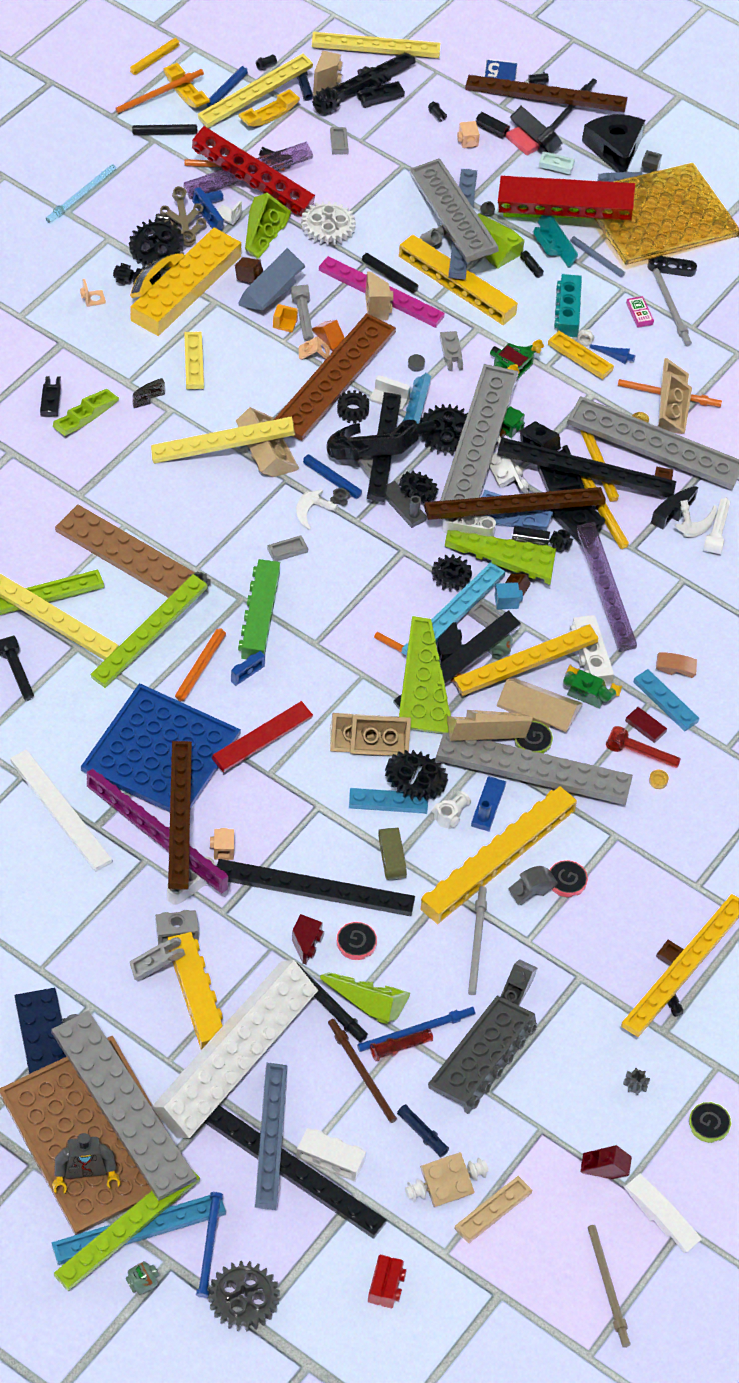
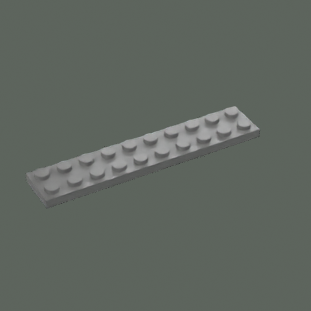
M440 158L409 169L410 175L466 262L475 261L499 251L498 245Z
M483 364L440 501L480 498L518 377V371Z
M582 396L579 397L567 420L568 425L733 490L739 478L738 458Z
M443 732L435 759L436 761L554 789L561 786L567 792L626 805L633 777L632 774L549 754L532 752L531 750H524L488 740L450 741L449 732Z
M89 1010L53 1028L52 1034L157 1200L160 1201L195 1182L196 1175Z

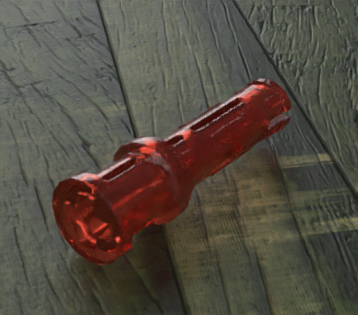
M428 1028L401 1038H387L386 1041L378 1044L371 1043L370 1051L373 1059L377 1062L382 1057L396 1056L398 1051L432 1042L434 1038L431 1029Z

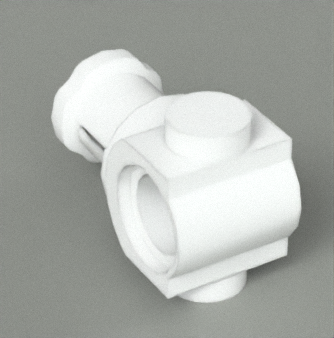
M459 790L452 800H443L441 803L435 804L432 813L437 824L448 830L452 827L455 828L460 822L461 810L466 805L471 804V798L466 792Z

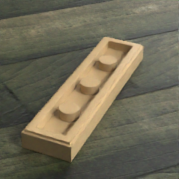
M516 1176L458 1222L454 1229L469 1244L530 1196L533 1190L519 1176Z

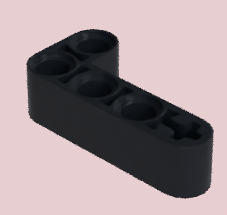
M522 105L509 117L517 126L540 144L546 152L554 153L563 144L558 135L549 126L543 125Z

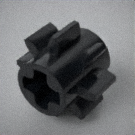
M121 263L120 266H115L113 278H116L117 283L126 285L127 282L132 281L134 270L131 269V265Z
M560 529L558 532H553L549 543H553L552 548H556L557 552H563L564 550H569L573 539L570 538L571 535L567 530Z

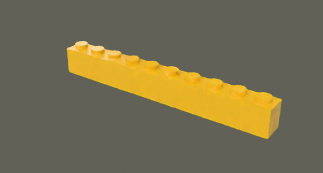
M561 786L556 790H551L545 799L541 802L537 801L528 813L524 812L517 822L509 824L501 835L497 834L490 844L482 846L473 858L469 857L462 867L454 869L446 880H441L435 889L431 892H426L421 898L420 910L438 925L477 893L479 887L488 884L575 812L577 800Z

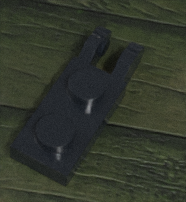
M50 376L45 377L40 406L41 416H58L61 376H57L56 385L50 384Z

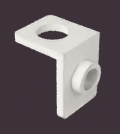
M239 200L233 208L221 205L217 211L225 222L234 225L242 215V201Z

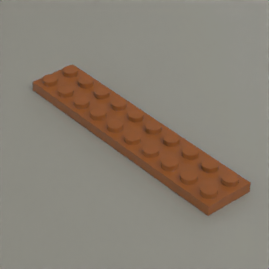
M366 313L273 420L292 417L295 431L293 437L303 441L339 399V396L346 391L395 334L396 327Z

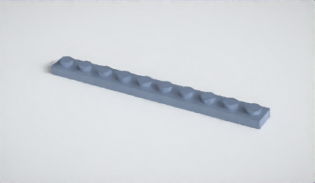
M461 168L459 188L473 207L477 170ZM452 242L448 278L466 279L467 262L454 242Z

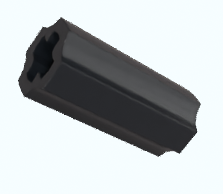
M482 111L476 117V124L501 138H505L506 133L510 131L509 125Z
M514 526L512 540L530 542L537 545H548L550 532Z

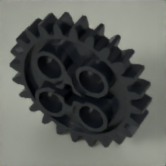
M155 218V222L149 219L148 224L142 222L143 226L137 225V231L133 230V236L129 237L130 254H132L133 259H136L137 264L142 263V266L149 265L161 257L181 254L180 252L184 251L183 246L185 243L181 229H177L176 224L172 225L170 220L165 223L164 218L161 222H158L157 218Z
M442 404L441 408L435 405L434 410L429 408L428 413L424 412L423 418H420V423L434 420L436 425L435 431L420 434L421 442L425 441V447L431 446L430 451L437 449V454L443 451L444 456H446L447 452H450L453 456L468 414H464L465 409L458 410V405L452 408L451 404L448 407Z
M405 750L404 754L398 751L397 755L393 754L385 768V776L388 777L387 782H392L391 788L397 787L396 792H404L403 796L409 794L411 799L417 796L418 800H421L422 797L428 800L429 797L435 799L436 795L440 796L447 785L448 774L445 773L446 768H441L442 763L435 762L436 758L430 759V754L424 756L422 751L416 754L414 750H412V753ZM422 766L421 771L417 774L419 767ZM417 774L414 783L411 784L412 779H414L415 775Z

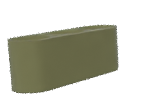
M399 827L378 829L386 880L407 878Z

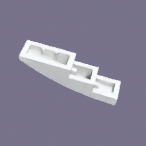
M641 1173L624 1186L650 1221L654 1220L666 1237L671 1236L683 1253H687L702 1240L674 1205Z

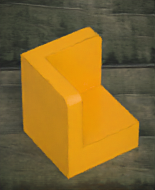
M278 304L273 315V328L293 332L297 323L298 309Z

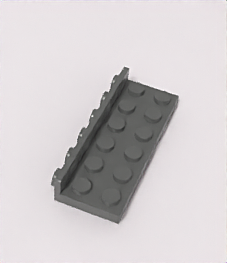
M497 995L429 1081V1089L463 1105L464 1112L469 1114L472 1109L477 1108L482 1096L490 1091L492 1083L496 1078H500L505 1066L513 1061L515 1053L523 1048L529 1035L535 1032L537 1028L535 1013Z

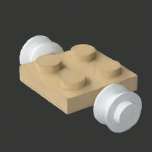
M459 1152L421 1165L420 1169L425 1183L418 1178L416 1179V1184L413 1185L408 1181L405 1193L409 1200L412 1199L413 1202H416L418 1196L425 1199L428 1191L433 1207H437L474 1194L470 1177L475 1181L478 1180L479 1175L486 1178L489 1168L486 1161L480 1157L477 1158L476 1163L469 1160L466 1168L462 1153Z

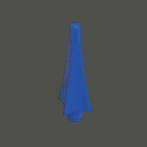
M593 344L589 346L591 349L604 353L625 365L627 360L634 362L636 355L630 354V348H614Z

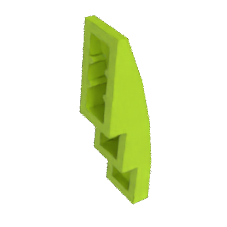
M106 388L82 398L80 405L68 409L67 415L54 420L52 427L64 436L73 433L106 412L119 401V397Z

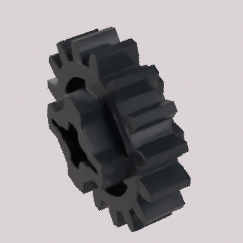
M412 470L410 473L406 471L400 479L399 486H401V491H405L404 495H408L410 498L412 496H419L424 504L426 501L431 502L434 500L438 492V488H436L437 483H432L433 479L427 477V474L423 476L421 472L415 473Z
M454 554L451 557L445 555L444 559L439 557L438 562L434 561L432 567V580H436L437 586L442 584V589L449 587V591H452V588L458 591L459 586L464 588L466 583H470V578L472 577L471 565H467L468 560L462 561V556L455 558Z

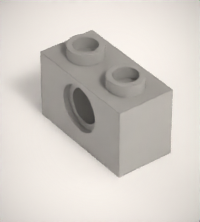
M196 910L155 914L158 945L168 941V937L192 932L193 938L199 941Z

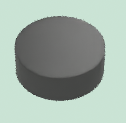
M413 354L408 358L409 369L412 371L424 369L425 358L422 355Z

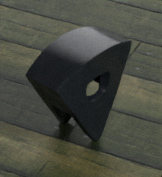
M623 114L606 115L596 118L584 125L582 142L616 172H627L643 137L646 120Z

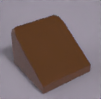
M510 574L505 582L518 583L519 590H522L523 596L531 585L526 574Z

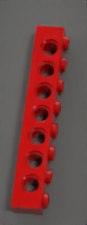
M203 126L192 139V149L197 154L205 156L210 162L221 166L226 172L229 171L237 179L245 181L253 189H257L263 194L269 193L282 205L290 209L293 214L302 217L305 209H309V205L313 206L315 194L209 128Z

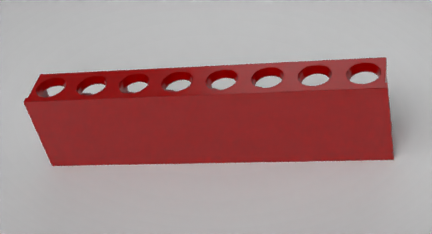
M500 175L498 212L632 220L635 183ZM502 204H509V205H511V207H510V208H504V207H502L501 205H502ZM519 205H526V206H528V208H527V209H521V208H519L518 206H519ZM543 206L545 209L537 210L535 207ZM560 207L562 210L554 211L552 208ZM570 208H577L578 211H577V212H571L569 209H570ZM587 209H594L595 212H594V213H588L586 210H587ZM603 210H611L612 213L605 214ZM620 211H628L629 214L622 215Z

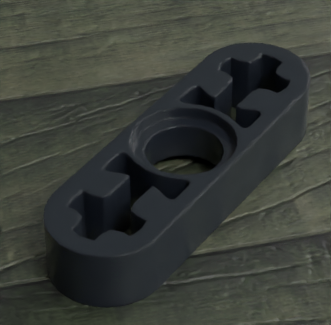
M658 255L649 257L647 265L648 269L652 272L658 268L660 273L685 277L694 276L697 270V264L692 260ZM673 264L676 268H671L668 265Z

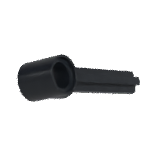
M15 635L0 639V657L3 656V658L7 659L23 699L29 701L34 697V693L17 655L19 653L18 641Z

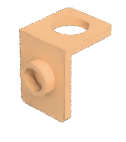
M85 278L82 279L83 288H80L81 298H84L86 307L105 304L106 300L103 290L89 292ZM98 295L101 298L98 301H93L91 297Z
M317 336L299 346V359L302 360L316 352L327 359L330 355V347ZM321 345L324 347L326 353L323 352Z

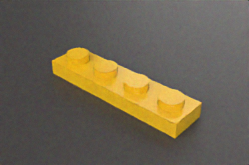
M561 331L556 332L548 340L549 346L602 380L614 369V365Z

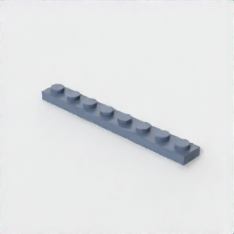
M266 1062L254 1208L276 1210L287 1076V1065Z

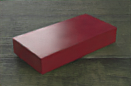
M640 707L634 709L625 719V722L653 743L657 742L667 732V728Z

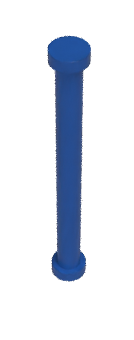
M220 1192L210 1193L211 1206L199 1289L196 1290V1296L202 1298L209 1296V1291L207 1290L220 1200L223 1199V1194Z

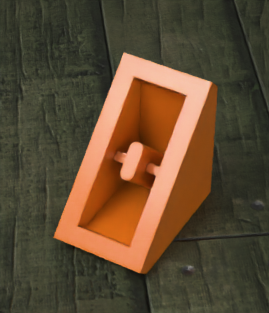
M337 319L325 321L312 328V331L330 347L332 352L345 338Z

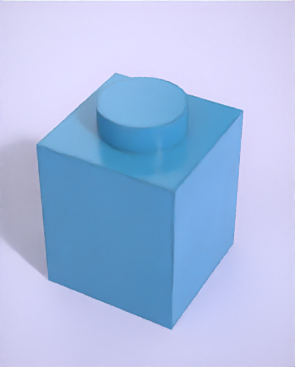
M518 583L496 584L494 593L496 609H519L520 601H523V592L519 590Z

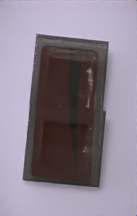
M163 378L151 381L132 394L133 408L151 404V398L165 395V382Z

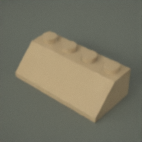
M249 407L236 420L238 427L272 421L274 418ZM284 438L246 445L252 453V458L258 464V470L263 475L267 474L271 477H276L299 469Z

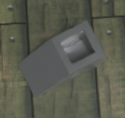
M521 959L515 962L500 997L520 1006L533 982L538 967Z

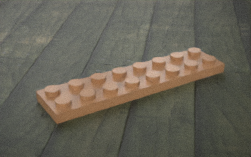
M79 504L55 526V532L167 598L190 577V574L195 573Z

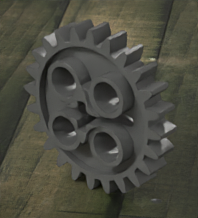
M240 1260L239 1266L236 1267L231 1262V1269L223 1266V1274L216 1272V1279H211L213 1287L208 1288L209 1294H211L208 1296V1302L211 1303L210 1311L215 1310L214 1318L221 1316L220 1324L227 1321L228 1329L236 1325V1330L239 1331L241 1326H244L246 1332H248L250 1325L257 1330L258 1322L265 1326V1318L272 1319L271 1312L276 1313V1305H279L280 1298L278 1296H280V1290L276 1289L278 1282L273 1281L274 1275H267L268 1268L259 1270V1263L255 1267H251V1261L247 1263V1266H244L242 1260ZM248 1280H253L255 1284L248 1285L245 1282ZM227 1287H231L235 1290L233 1292H227L224 1289H226ZM259 1299L263 1303L258 1305L253 1303V1301ZM241 1307L243 1310L235 1312L232 1308Z

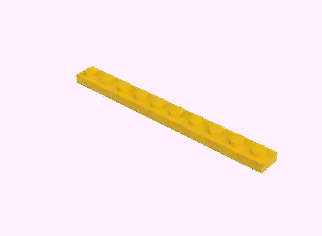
M731 894L622 1021V1028L637 1037L643 1033L739 919V898Z

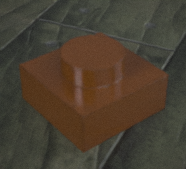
M656 466L655 476L672 480L674 470Z
M668 939L657 952L656 957L670 966L684 949Z

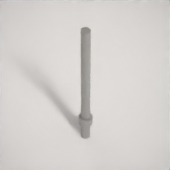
M656 268L653 270V274L678 327L677 332L682 337L685 345L689 346L692 342L688 335V328L682 322L660 270Z
M484 886L479 887L478 900L475 901L476 920L468 994L472 996L476 995L484 912L487 910V888Z

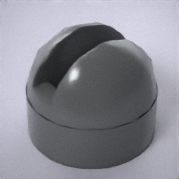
M487 201L480 206V211L483 215H491L495 212V206L491 201Z

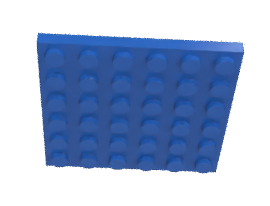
M139 683L81 765V771L87 773L89 770L94 769L99 774H102L110 783L116 785L117 788L170 812L172 741H191V809L218 768L211 758L212 755L236 741L241 734V729Z

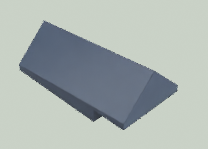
M286 248L244 291L238 302L239 306L258 310L266 309L296 283L295 276L305 268V264L292 251Z

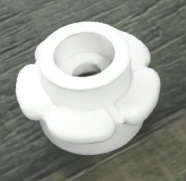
M581 330L578 333V341L583 346L590 345L595 339L591 330Z

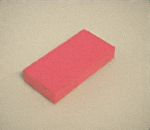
M519 126L506 133V138L526 155L535 152L540 147V144Z

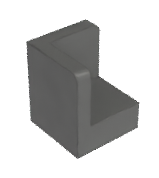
M646 150L641 166L654 170L652 177L656 179L660 169L662 154Z

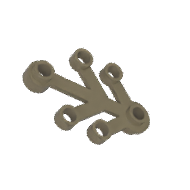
M177 186L173 189L172 197L177 201L179 215L170 210L167 205L161 206L159 213L162 217L168 216L181 225L184 246H192L196 241V233L205 228L206 220L198 218L196 224L190 230L189 224L197 215L202 214L203 206L195 204L193 210L186 215L184 205L186 190L181 186Z

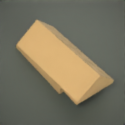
M664 358L662 368L658 427L672 433L685 434L692 387L688 385L689 373L668 358Z
M514 677L506 680L497 702V707L511 713H523L532 716V721L543 723L548 728L553 726L566 733L583 705L579 701Z
M467 710L466 717L447 716L450 741L526 738L533 717L523 713Z
M333 712L329 728L330 751L390 756L393 754L397 755L398 751L403 754L405 750L409 752L411 718Z

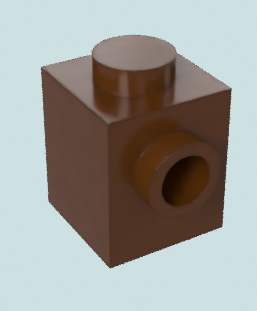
M242 257L235 264L236 278L239 281L253 283L263 272L261 260Z

